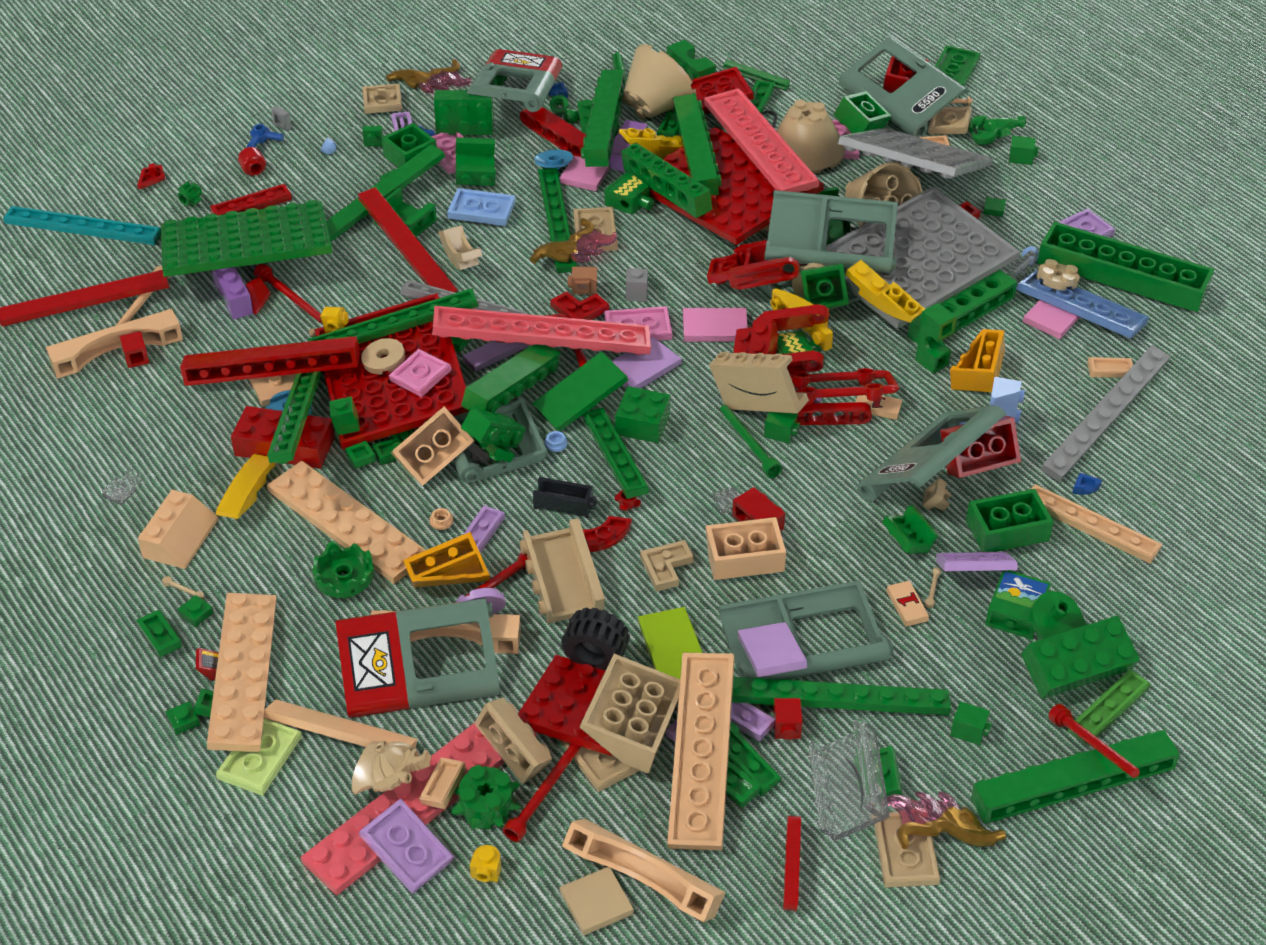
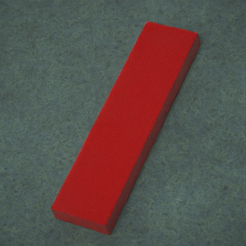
M281 184L210 206V211L218 216L224 215L229 211H237V213L246 212L250 208L260 210L268 206L292 200V194L285 184Z

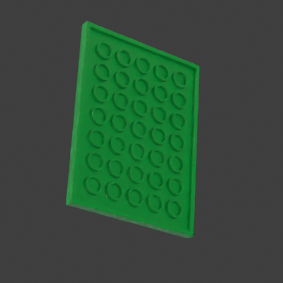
M309 200L304 204L289 203L282 207L272 205L260 210L250 208L246 212L237 213V211H229L224 215L218 216L217 214H208L202 218L187 217L185 220L180 221L170 219L161 223L162 271L164 277L333 253L322 201Z

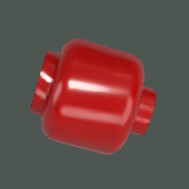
M247 147L239 153L238 164L245 174L254 176L264 171L266 159L259 149Z

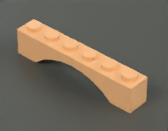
M169 309L47 346L46 350L58 379L79 372L94 358L106 352L121 348L119 336L141 331L145 345L164 346L183 340L180 323L173 310Z
M372 610V611H371V615L381 614V613H388V612H395V611H387V610L374 611V610ZM493 614L489 621L494 653L519 654L521 635L520 615ZM478 623L420 630L410 634V642L429 637L448 636L463 638L483 646Z
M585 818L571 822L562 847L584 859L608 866L641 881L665 896L680 910L702 922L715 918L725 895L724 891Z

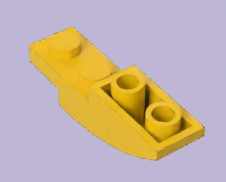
M635 128L619 130V133L630 145L638 143L661 159L683 146L680 136H657L655 131L649 128L644 130Z
M862 260L846 271L845 275L860 288L858 294L870 304L892 317L911 323L925 310L898 284L893 282L889 285Z
M780 289L772 290L771 306L773 310L813 305L807 300ZM828 321L823 324L813 325V327L802 328L813 339L814 343L819 345L824 351L832 349L833 332L828 327Z

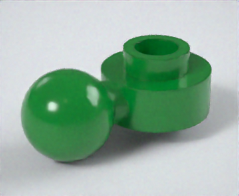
M556 95L550 100L549 106L553 114L558 116L564 115V120L569 124L578 121L579 115L577 111L569 109V103L564 96ZM563 105L562 108L557 109V106Z

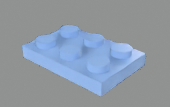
M458 188L447 211L448 219L506 226L516 202L515 195Z

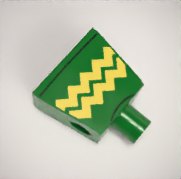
M628 171L604 189L605 206L613 207V209L634 214L642 207L650 210L654 205V200L649 197V185Z
M802 331L778 333L776 354L822 351V348L815 344L813 340L809 341Z

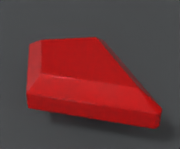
M151 163L148 167L142 168L137 184L138 190L165 180L162 165L156 166V164Z
M260 277L245 284L250 294L252 310L255 315L259 313L271 295V292Z

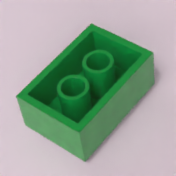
M435 90L434 114L436 135L440 133H448V135H456V133L461 135H493V97L467 94L468 90Z
M1036 489L969 501L966 515V523L982 552H997L1050 541L1054 523Z

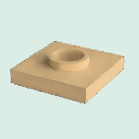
M400 84L362 87L365 114L402 111Z

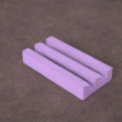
M410 112L391 114L394 131L398 130L396 118H399L401 128L405 127L403 117L407 118L408 125L412 123Z

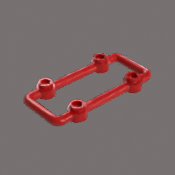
M861 368L852 372L790 375L794 388L799 389L795 390L796 393L807 394L809 401L805 405L814 404L816 398L863 395L867 396L869 401H878L883 394H894L899 390L897 381L892 373L887 370ZM874 379H885L888 385L872 383ZM858 380L859 384L864 386L828 389L807 387L811 382Z

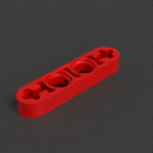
M865 402L814 403L804 405L797 415V423H800V425L866 424L872 419L871 406ZM838 411L845 412L842 416L834 415ZM814 412H822V413H823L822 415L817 416V417H816V416H812V414H813Z
M787 816L783 910L797 911L801 816Z

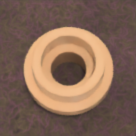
M445 508L434 510L430 516V525L434 529L445 530L453 524V516Z

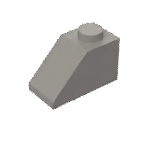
M627 268L626 301L647 302L648 269Z

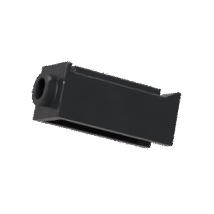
M543 477L538 478V490L533 491L534 509L543 508L585 516L587 519L590 511L595 509L597 497L593 496V486Z

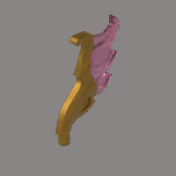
M452 59L453 66L435 68L429 72L415 69H400L387 74L386 80L390 82L401 79L412 88L419 86L423 92L433 93L432 88L449 90L448 85H468L471 82V77L467 79L460 77L458 74L460 65L456 59Z
M581 218V225L585 226L584 229L570 235L568 241L550 242L539 246L533 251V255L529 260L533 264L544 257L561 262H569V259L581 263L591 260V257L587 255L603 253V249L597 248L615 243L617 234L613 232L612 235H603L594 229L592 222Z
M917 791L915 796L921 799L920 801L911 800L897 794L888 796L883 803V807L892 806L900 814L901 826L897 836L903 849L908 848L910 842L907 837L910 835L938 837L940 833L946 832L964 843L974 846H994L996 842L1006 839V833L1003 829L993 832L985 830L970 809L965 806L960 810L956 800L944 792L938 793V797L943 801L937 800L927 793Z

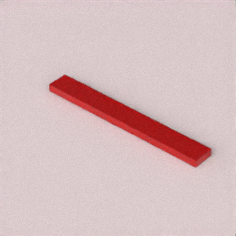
M374 187L359 193L358 200L426 285L458 293L456 287L378 189Z
M159 270L0 307L1 327L166 289L169 288L168 277H164L163 271Z

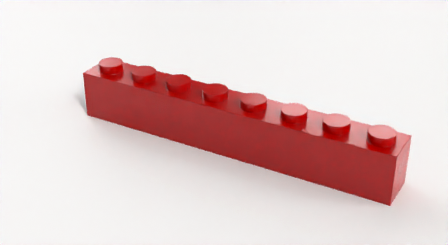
M357 336L185 355L180 365L184 385L191 386L355 368L359 365L361 354Z

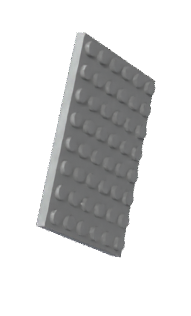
M887 128L842 135L838 144L844 145L846 150H862L866 156H882V160L894 162V160L901 161L902 166L910 168L918 166L921 167V171L932 173V171L940 172L939 176L948 179L957 177V175L961 176L962 174L971 173V171L975 172L976 170L984 169L991 166L993 161L992 157Z
M933 186L897 207L893 257L897 258L896 269L891 270V274H877L889 285L893 282L898 284L926 309L945 301L1019 258L1020 251ZM867 223L827 245L826 250L828 252L882 257L885 250L887 226L884 224ZM845 275L847 289L896 329L909 323L892 317L870 304L858 294L860 288Z

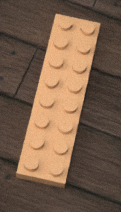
M300 461L267 484L268 492L344 548H348L355 543L363 551L369 550L373 569L393 584L408 574L403 560L426 550L303 461Z
M227 593L207 750L260 752L276 595Z
M683 653L667 842L668 849L723 850L734 654Z

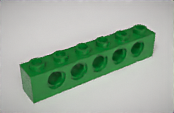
M638 143L632 144L621 151L625 172L632 173L647 183L651 189L695 218L712 210L710 189Z
M999 269L939 303L956 316L954 333L1015 298L1017 281ZM921 315L911 323L909 322L907 337L917 344Z

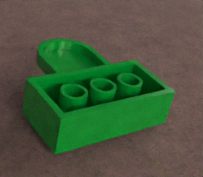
M1058 591L1045 592L1032 604L1030 620L1039 640L1029 643L1021 653V656L1041 699L1127 672L1140 661L1118 615L1087 625L1077 603L1067 594Z

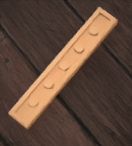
M1036 484L1031 488L1036 489L1050 516L1150 564L1161 550L1162 544Z
M274 700L264 709L265 719L367 747L371 742L386 741V743L403 742L410 744L414 749L417 745V739L280 700Z

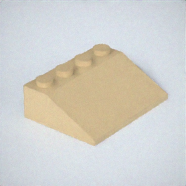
M614 654L580 728L623 764L649 773L679 702L680 679Z

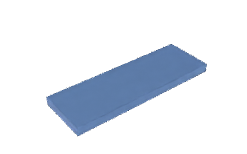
M1035 270L1023 279L1017 286V290L1129 338L1136 335L1147 325L1149 317L1079 287L1072 289L1071 286L1067 287L1066 290L1050 288L1043 284L1044 280L1041 277L1039 280L1037 279L1038 270Z

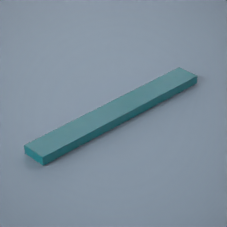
M11 206L3 217L4 224L155 245L161 236V227Z

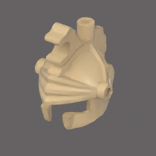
M371 742L362 752L355 767L352 778V792L356 795L370 788H373L375 792L393 790L402 783L408 784L412 779L410 772L429 767L431 756L427 750L420 756L417 750L411 747L410 744L403 742Z

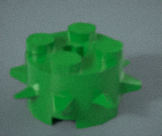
M480 765L473 766L464 775L459 783V787H456L454 791L459 797V803L451 812L453 815H463L467 824L471 825L472 829L488 830L491 829L492 825L501 828L511 815L512 810L521 809V806L512 799V794L520 787V784L518 782H510L508 774L499 768L482 767Z

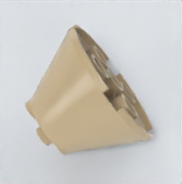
M641 44L635 50L622 98L626 105L636 110V115L641 119L645 117L652 118L673 109V97L696 94V89L692 90L691 87L692 80L684 69L661 50L658 53L652 50L653 47L651 45Z
M795 101L776 131L813 174L821 173L822 169L828 167L831 169L836 167L843 160L845 149L844 145L838 144L840 134L827 113L825 105L821 102Z
M888 162L847 183L845 197L898 202L899 206L921 194L922 188L918 177L914 176L910 167L902 166L901 163ZM857 222L860 227L867 224V222Z

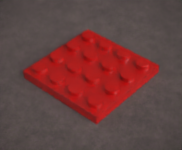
M555 655L520 709L518 716L524 723L529 724L534 732L612 756L608 750L580 728L606 671L594 668L589 664H578L569 658Z

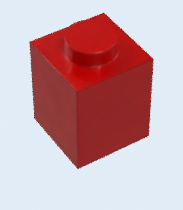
M141 331L119 336L128 368L149 364Z
M774 698L775 739H801L802 712L800 698Z

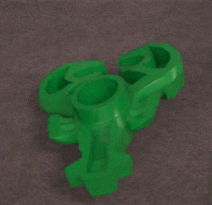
M978 115L970 119L968 130L972 132V139L976 144L988 145L993 143L996 137L1003 138L1011 135L1010 130L1018 126L1021 128L1026 127L1025 116H1017L1016 119L1000 117L989 119L986 115ZM973 128L976 129V131L978 132V134H975V132L973 131Z

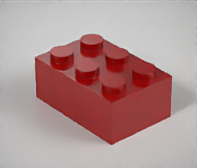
M1006 415L946 465L947 474L962 478L1021 462L1014 417ZM964 424L940 430L942 442L950 433L957 431Z

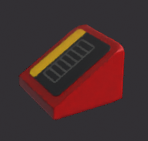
M202 648L196 649V670L211 681H214L216 678L219 652Z

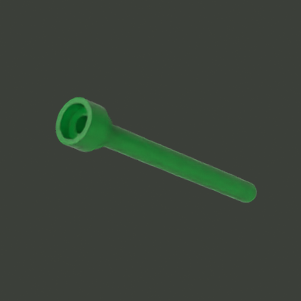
M722 405L720 411L762 462V471L768 478L777 477L782 471V465L777 459L768 457L727 405Z

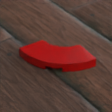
M608 516L602 525L592 529H582L589 551H601L620 542L629 532L632 519Z

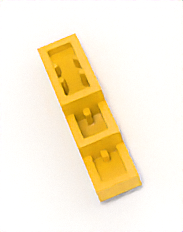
M253 454L226 490L216 509V515L235 519L241 517L257 501V491L266 484V475L275 467V463H269L267 456Z

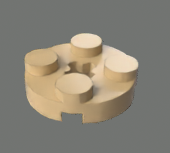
M1047 259L1045 264H1041L1036 275L1038 280L1040 277L1044 280V285L1057 290H1066L1067 287L1071 286L1072 289H1075L1080 279L1076 266L1058 264L1057 261Z

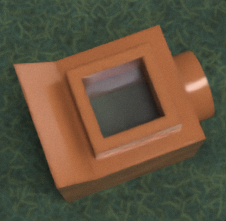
M572 267V275H568V288H572V294L594 295L597 293V267Z

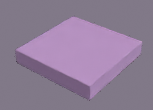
M1085 209L1058 222L1105 237H1111L1115 234V228L1089 209Z

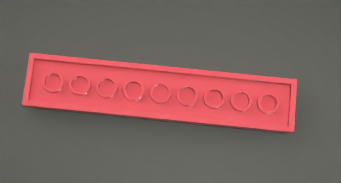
M739 88L704 98L705 106L775 190L799 193L819 187V179Z
M434 306L432 335H438L439 337L451 336L460 337L461 339L473 338L482 339L483 341H503L505 343L518 342L527 345L540 344L549 347H569L571 349L584 348L592 351L606 350L614 353L628 352L636 355L650 354L651 351L649 325Z
M473 723L431 756L429 767L410 772L412 775L410 783H402L393 790L385 791L303 854L301 862L337 896L381 861L376 853L359 836V831L399 799H402L425 825L459 799L458 795L453 793L446 809L422 805L419 800L441 757L465 762L466 770L462 778L473 766L480 765L482 767L498 768L505 762Z

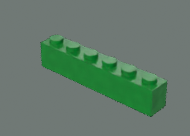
M536 344L528 347L467 386L461 406L469 411L473 408L495 413L498 408L507 405L510 400L519 397L522 392L531 389L534 384L543 381L549 374L555 373L560 365L559 357L561 352L547 345Z

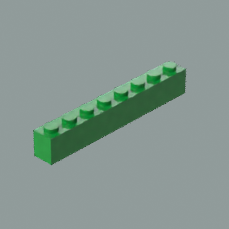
M624 69L602 70L601 76L597 78L593 106L590 109L591 116L588 117L586 137L583 139L584 147L581 148V158L585 159V167H609L626 86Z
M695 93L673 97L675 116L690 177L710 189L711 196L719 195V186H722L715 153L713 152L712 142H710V134L707 129L701 100L697 101Z
M1165 730L1151 731L1143 736L1132 739L1126 738L1118 743L1108 745L1140 770L1139 775L1135 778H1132L1094 749L1086 752L1080 751L1062 759L1055 758L1041 765H1031L1020 771L1006 772L995 778L982 779L974 783L971 801L983 823L987 824L1174 770L1180 753Z

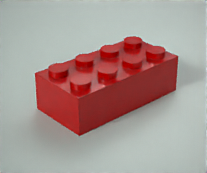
M246 406L231 434L234 456L251 458L253 454L267 456L283 411ZM308 415L294 459L285 464L296 465L303 461L311 468L321 469L335 439L332 419Z

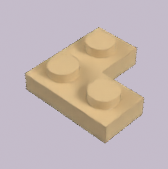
M685 540L640 551V559L656 592L679 586V578L674 568L693 563V555Z

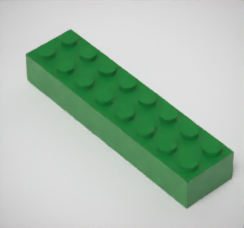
M1055 221L1041 243L1037 264H1045L1047 259L1057 261L1058 264L1073 265L1078 268L1077 273L1079 276L1085 279L1195 312L1199 311L1206 297L1215 270Z

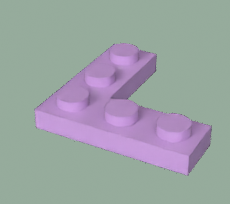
M732 703L731 722L740 728L742 732L760 742L774 727L775 719L751 704ZM677 719L666 730V737L676 742Z

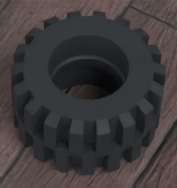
M583 608L582 610H577L572 615L561 639V648L565 651L566 657H569L571 661L582 665L589 664L594 668L606 671L614 654L623 657L630 640V634H628V628L624 626L625 623L617 619L616 615L610 614L606 610H599L598 608Z

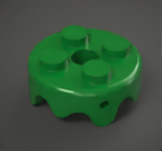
M336 541L329 542L325 551L321 555L314 557L312 574L316 587L323 594L335 598H347L361 593L370 585L373 579L374 569L370 551H363L355 543L348 548H342ZM344 571L349 572L347 575H338Z

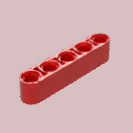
M541 107L536 112H531L527 109L520 112V120L526 127L561 150L568 151L573 156L581 157V148L584 147L583 139L586 137V134L544 107Z

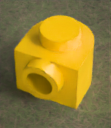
M326 306L323 309L321 320L325 332L342 329L347 325L349 315L344 307Z
M482 845L473 853L470 863L471 878L481 882H498L501 872L500 852L492 845Z

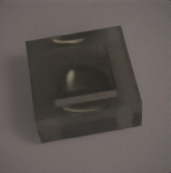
M472 442L467 448L472 453L470 457L477 464L481 465L484 463L489 466L492 463L493 459L478 444Z

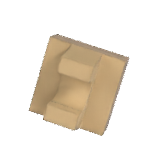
M938 478L925 489L923 507L928 510L935 507L942 511L949 507V502L946 500L951 497V493L945 489L946 482Z

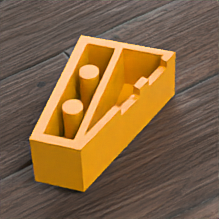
M981 330L970 344V349L966 354L963 353L960 356L958 364L951 367V390L992 392L994 378L999 377L1005 353L1004 330Z
M471 532L403 560L414 588L485 582L490 579L489 572Z

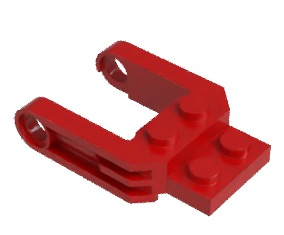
M768 240L740 245L733 250L734 254L711 259L707 279L709 284H722L729 280L731 288L742 290L792 280L798 276L800 264L798 260L791 257L765 261L766 243ZM785 264H792L795 270L788 273L784 271L783 266Z
M818 304L764 311L753 321L752 327L736 329L733 353L745 352L746 354L763 353L775 355L779 336L778 331L813 327L816 324L826 323L829 321L830 311L826 306ZM803 351L782 354L792 356L793 360L787 366L789 375L818 372L823 369L824 355L820 352Z

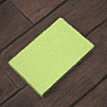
M264 718L260 752L231 751L216 772L217 779L263 796L302 738L301 731Z

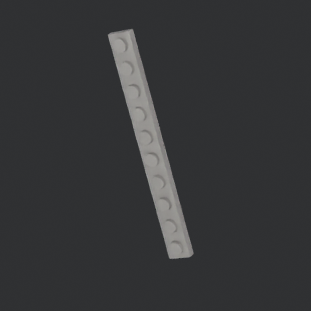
M1151 345L1044 462L1040 470L1060 482L1164 367L1171 356L1156 346Z

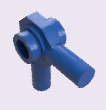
M256 124L250 131L252 139L247 144V147H256L258 143H264L267 139L283 141L284 134L270 132L269 128L263 124Z

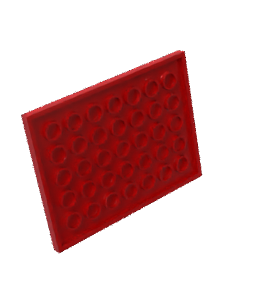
M714 127L709 130L710 142H712L722 186H719V195L711 196L712 210L695 218L651 188L650 197L733 244L738 245L770 224L775 188L730 134ZM683 146L663 158L664 161L690 176ZM819 181V187L799 193L818 194L824 190V183Z
M438 293L351 318L344 328L438 299ZM433 321L359 344L362 357V352L372 342L380 339H395L403 345L405 360L420 349L450 364L452 370L422 397L391 382L389 375L392 372L384 371L383 374L379 375L370 373L365 369L361 357L358 367L324 371L330 401L352 396L359 416L360 431L338 435L342 450L364 441L371 442L420 427L444 406L452 416L469 412V410L461 406L466 386L451 336L439 337L438 335H432ZM324 327L314 329L316 336L329 333L325 332Z

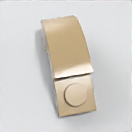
M462 225L438 231L443 248L456 269L462 270L479 265L478 257L483 256L481 248L471 247Z

